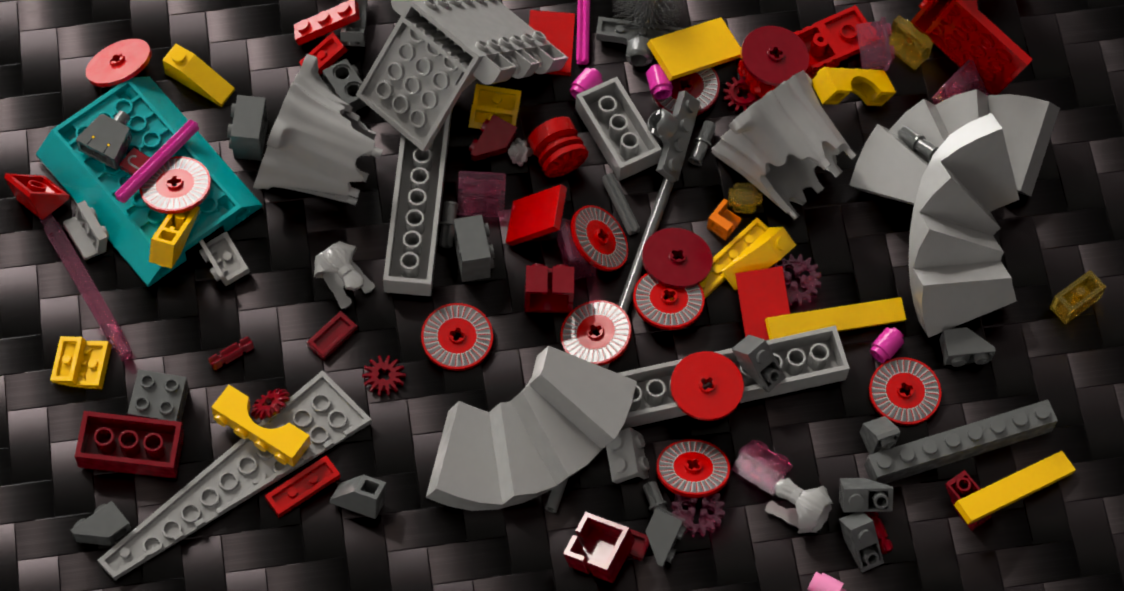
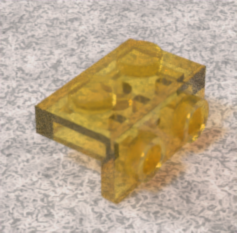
M900 15L893 20L890 32L881 42L913 70H916L930 56L934 44L928 35L921 33L909 20L904 19Z

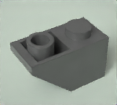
M967 327L944 329L939 339L944 365L960 367L966 363L974 362L979 365L986 364L992 360L995 354V347Z
M749 334L732 348L742 369L766 392L769 393L786 378L766 340Z
M886 416L863 423L860 435L869 455L895 447L900 430Z
M366 475L341 482L332 495L330 503L376 519L385 503L386 482Z
M840 478L839 503L843 512L893 511V486L866 478Z
M112 501L98 506L94 514L87 519H80L71 529L76 542L107 546L114 545L132 531L130 523Z
M660 507L655 509L645 532L657 564L663 567L667 562H672L677 551L673 547L677 539L682 540L687 527L684 526L686 519Z
M855 512L839 519L844 541L860 571L863 573L883 564L884 560L873 520L864 512Z

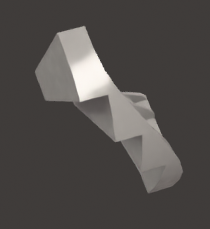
M977 89L954 95L936 105L922 99L905 112L890 130L879 124L876 125L862 149L849 185L867 193L914 205L922 176L930 160L918 151H912L911 146L898 138V131L902 127H907L916 134L925 136L928 142L939 148L950 134L962 126L992 113L1003 129L1017 192L1032 196L1060 108L1049 101L1012 94L986 95Z
M992 113L967 123L947 137L933 154L922 176L914 203L909 234L910 287L918 321L928 338L941 333L944 329H951L1017 301L1012 277L1001 262L1004 251L993 236L1000 229V226L991 214V211L1019 200L1003 129Z
M546 347L536 357L533 374L528 384L511 401L500 402L490 412L461 401L448 410L426 498L446 506L470 511L497 510L527 502L554 489L588 465L603 448L615 440L627 418L637 381L554 347Z

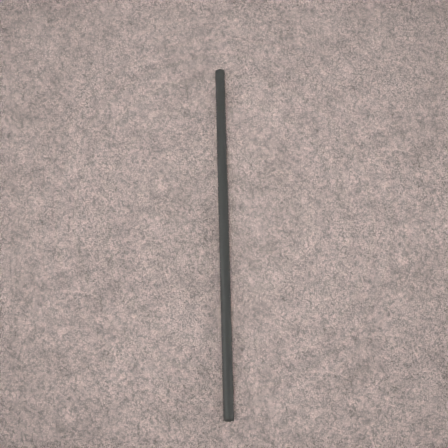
M665 177L663 178L618 304L626 314H628L633 300L635 285L644 269L642 263L644 244L652 234L657 232L674 182L671 183ZM610 363L601 365V367L608 369ZM568 479L551 490L545 506L547 511L551 513L557 512Z

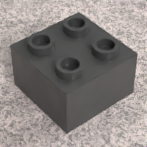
M237 95L236 104L232 103L231 106L233 124H229L227 130V138H230L229 149H233L234 158L262 161L268 126L266 98Z
M482 215L454 219V244L462 282L490 278L491 268H494L493 258H495L493 244L489 243V225L483 222Z
M138 369L127 415L181 422L189 391L187 377Z

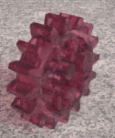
M790 254L788 261L782 258L781 266H783L785 284L789 285L791 283L790 288L786 289L789 305L792 306L794 301H797L799 306H802L803 299L811 302L810 295L817 296L818 291L815 288H821V282L818 281L821 278V273L816 272L818 265L814 264L811 266V258L809 257L804 261L802 254L798 256V259H794L793 254ZM791 267L794 270V277L796 279L800 278V286L807 289L804 293L798 291V283L796 281L792 282V275L790 272H785L786 268ZM803 271H809L810 275L807 277L806 275L801 276V273Z
M720 493L703 497L698 520L699 524L692 522L698 498L675 494L674 500L676 502H672L671 509L675 510L672 512L673 514L686 519L684 526L687 527L686 532L688 530L692 531V537H695L696 532H700L701 536L705 537L706 530L714 533L715 526L720 527L722 522L720 518H724L725 511L721 509L724 508L725 504L721 501L718 502L721 496ZM682 506H688V510H683ZM712 510L714 514L709 515L707 511Z

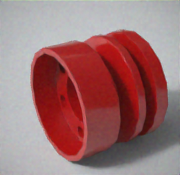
M561 116L550 119L536 127L528 137V144L534 155L539 157L538 162L547 177H559L570 173L582 165L588 157L589 152L583 145L582 139L578 137V131L569 117Z

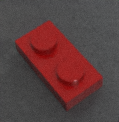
M332 32L308 54L317 57L318 73L320 76L324 69L330 67L348 49L340 41L339 37ZM305 57L301 61H299L301 66Z

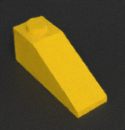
M175 44L162 60L166 75L221 107L235 91L231 84L199 57L178 44Z
M197 206L186 212L168 214L151 238L149 262L172 269L182 253L200 207Z
M769 227L721 272L732 288L737 290L735 273L769 268L781 260L796 244L784 227Z

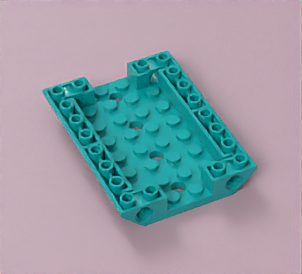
M134 77L118 84L53 128L38 149L36 156L76 203L85 200L90 208H94L99 224L105 226L108 231L109 239L107 240L149 287L187 260L185 252L218 228H221L223 232L229 231L263 206L197 131L172 157H189L201 162L210 174V192L205 200L198 205L200 210L182 253L172 269L149 262L151 238L168 214L149 208L143 202L139 190L126 203L118 201L115 192L131 175L120 169V166L118 170H115L80 152L76 142V138L100 114H105L113 119L118 111L121 110L131 117L126 126L131 130L132 141L126 154L134 147L151 158L188 121L150 77Z

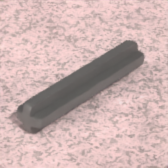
M608 173L604 175L602 182L627 233L630 236L639 233L640 226L614 174Z

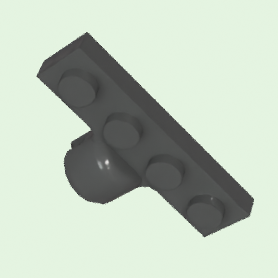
M598 17L596 40L625 44L627 46L626 60L633 66L645 67L653 60V54L647 46L650 39L685 28L669 26V30L668 26L663 25L659 29L654 25V29L650 25L648 30V26L643 25L642 27L636 21L628 24L632 21Z
M686 90L678 93L673 114L663 108L662 110L654 111L647 121L649 132L663 143L656 171L671 183L679 180L700 106V101Z

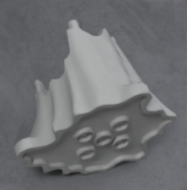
M306 54L299 74L296 75L294 82L290 85L269 135L267 149L253 188L269 190L271 187L296 190L356 206L358 201L356 198H358L360 190L351 187L350 182L363 181L366 183L369 175L357 168L356 160L360 156L370 155L380 159L383 149L374 146L377 132L369 130L360 121V116L352 112L353 107L333 94L319 76L317 57Z
M804 70L796 73L787 81H783L777 88L770 90L760 100L738 115L728 125L730 129L711 148V152L715 157L744 176L786 214H789L793 220L797 219L800 215L795 211L790 201L803 206L807 202L803 193L804 189L812 187L817 194L824 189L818 181L815 167L819 166L823 170L826 169L835 177H838L843 171L837 165L836 155L844 151L850 159L856 156L820 105L812 88L813 81Z

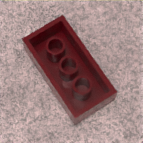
M84 411L75 452L77 465L80 468L176 479L185 434L182 422Z

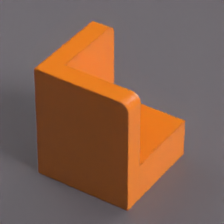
M723 199L708 218L707 229L726 241L740 224L741 218L727 209L728 200Z

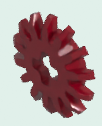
M740 76L738 81L735 77L731 78L733 84L726 82L725 85L729 89H723V93L728 94V96L723 97L724 100H732L728 103V106L731 107L737 104L735 111H738L740 106H743L745 111L747 106L750 107L758 101L757 99H760L758 94H753L750 91V87L742 76ZM739 90H742L743 92H749L747 94V99H745L744 97H738L740 93Z
M378 356L379 363L371 359L369 362L372 364V367L364 366V369L369 371V373L362 374V378H368L364 385H372L369 390L371 393L378 389V396H381L382 391H386L387 396H389L390 389L393 388L395 392H398L399 390L396 385H404L400 378H406V374L399 372L404 369V366H395L399 362L398 359L390 363L391 357L387 356L385 362H383L381 356ZM380 370H382L383 372H390L388 374V380H385L384 378H382L381 380L378 379V377L380 376Z
M277 388L274 391H268L267 396L261 395V399H257L251 407V416L255 420L259 417L260 420H264V418H271L280 413L287 406L285 402L290 401L288 397L290 393L286 389Z

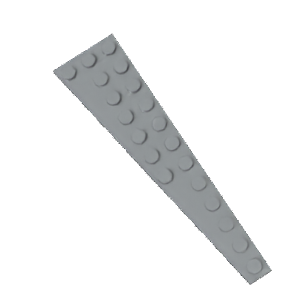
M322 370L291 396L290 401L285 402L287 406L280 413L271 418H265L258 424L263 428L275 429L291 423L310 435L311 445L294 467L289 464H281L274 458L272 453L259 450L250 439H240L97 560L98 563L114 580L119 579L370 425L372 419Z

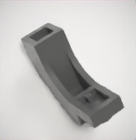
M356 0L359 4L360 20L342 27L340 41L345 46L365 47L368 0Z

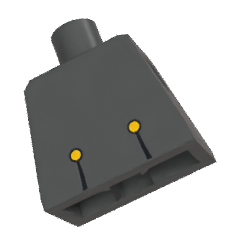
M121 110L118 111L113 119L105 114H100L76 138L78 150L118 170L119 164L122 162L132 141L131 130L126 126L131 117Z

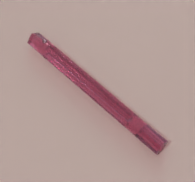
M52 213L45 219H40L46 235L107 340H110L121 361L128 360L133 356L132 350L59 222L55 220Z

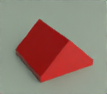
M5 173L4 176L16 199L41 220L64 204L70 196L42 175Z

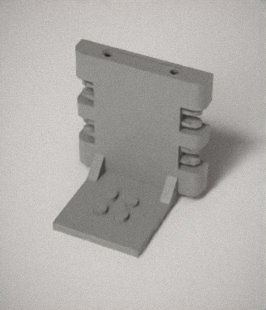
M391 0L393 9L401 17L357 91L356 96L420 150L427 151L461 93L476 79L483 84H493L507 81L511 76L519 79L529 77L534 72L537 74L556 72L563 68L569 57L546 40V36L542 32L534 30L498 0Z

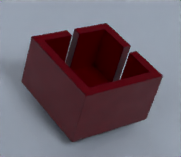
M543 264L526 266L525 312L570 313L573 310L574 267H569L565 264H558L553 266V268H548V266Z
M585 512L575 530L578 536H572L563 553L569 567L587 574L591 571L593 576L613 583L635 540L629 527Z

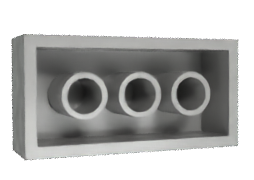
M618 77L576 95L575 109L619 181L658 164L662 149L653 134L649 132L645 121Z

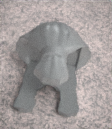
M338 241L315 256L314 277L324 278V281L334 293L340 308L346 309L352 304V301L346 296L343 289L344 286L345 289L352 291L362 288L366 294L372 292L375 285L352 260L357 247Z
M790 478L780 479L776 483L774 490L778 497L789 500L795 504L796 508L785 509L774 501H770L765 509V512L768 514H774L788 524L799 529L798 534L816 533L828 520L829 512L832 509L831 504L833 503L828 495L827 488L824 486L803 490L795 485Z

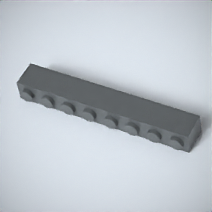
M1047 399L868 455L864 467L870 480L887 484L1052 432L1058 420Z

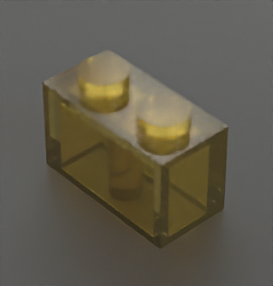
M1089 270L1055 295L1050 309L1066 325L1097 302L1103 295L1106 286Z

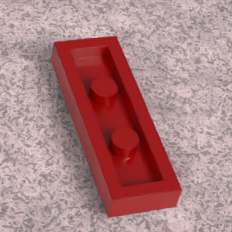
M349 0L294 24L295 41L300 46L360 20L359 4L356 0Z
M326 455L266 494L265 499L280 518L341 478V476Z

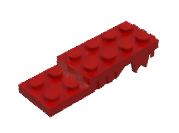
M856 5L812 24V26H807L800 31L793 32L801 38L808 49L809 65L805 73L810 78L815 77L817 72L824 67H838L840 61L877 45L880 40ZM742 60L739 61L738 73L746 78L745 82L750 87V91L753 94H758L760 99L770 90L778 87L758 81L749 74Z

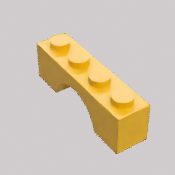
M824 67L812 79V86L822 104H838L852 92L860 97L867 106H882L896 93L884 70Z
M228 385L211 407L214 420L221 426L225 427L227 425L234 429V433L240 438L250 439L259 450L272 453L274 458L281 464H289L294 467L311 445L310 435L291 423L275 429L263 428L255 424L249 416L251 407L249 397Z

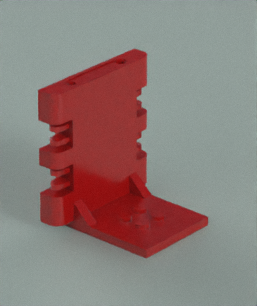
M923 0L918 6L921 10L908 24L918 34L932 41L990 95H998L1033 60L978 10L977 0Z

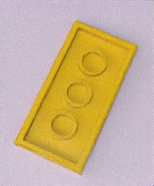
M722 17L650 39L647 43V46L669 81L741 58V47Z

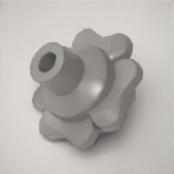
M516 138L515 142H512L508 149L512 163H517L518 166H523L524 162H527L528 157H531L533 153L532 149L527 147L526 140H521L520 138Z

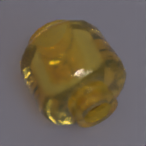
M735 183L733 188H729L728 207H732L733 212L753 214L757 206L762 205V192H758V189L752 183Z

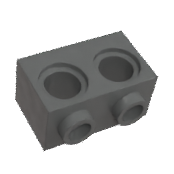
M344 59L322 71L325 84L333 94L353 107L352 112L368 106L359 97L350 96L351 94H356L363 83L359 78V71L354 64L350 65L348 60ZM341 76L347 77L345 79H339V77Z

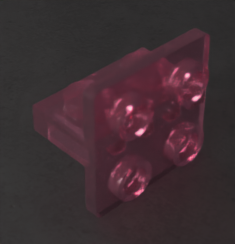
M881 17L876 22L856 24L862 69L883 68L884 71H887L890 64H893V59H895L894 46L889 44L890 36H892L891 24L886 23V17Z
M969 59L939 88L938 92L931 99L934 105L954 95L975 89L988 95V91L974 61Z
M459 171L457 202L459 207L457 214L504 217L506 174Z
M752 440L738 452L740 455L731 470L773 496L776 493L774 490L776 483L780 479H784L793 465L789 463V459L779 453L775 454L768 450L769 447L765 443Z

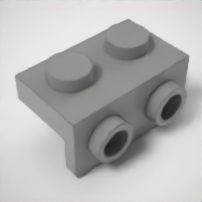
M85 200L77 203L75 217L65 220L63 226L83 259L87 260L106 252L109 234L105 226L99 224L93 207L90 208Z
M227 231L207 243L203 239L199 241L202 246L199 252L206 263L210 261L213 265L210 271L216 281L222 280L224 285L227 286L250 272Z
M630 427L620 430L615 440L606 446L612 482L616 484L635 477L649 478V462L645 457L643 448L645 447L644 437L641 433Z

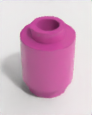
M659 64L651 66L646 72L651 94L658 100L670 97L673 90L672 81H669Z
M585 68L571 84V95L576 99L577 94L603 83L601 73L595 68Z
M894 327L892 329L885 328L871 344L870 354L881 363L890 360L904 344L903 334Z

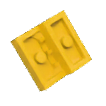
M476 84L468 127L481 129L486 119L490 120L493 114L516 126L522 91Z
M60 336L50 381L71 387L102 389L112 345L109 341H86L83 337Z

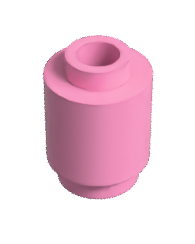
M818 572L814 574L807 588L809 591H846L842 588L843 582L825 573L820 574Z

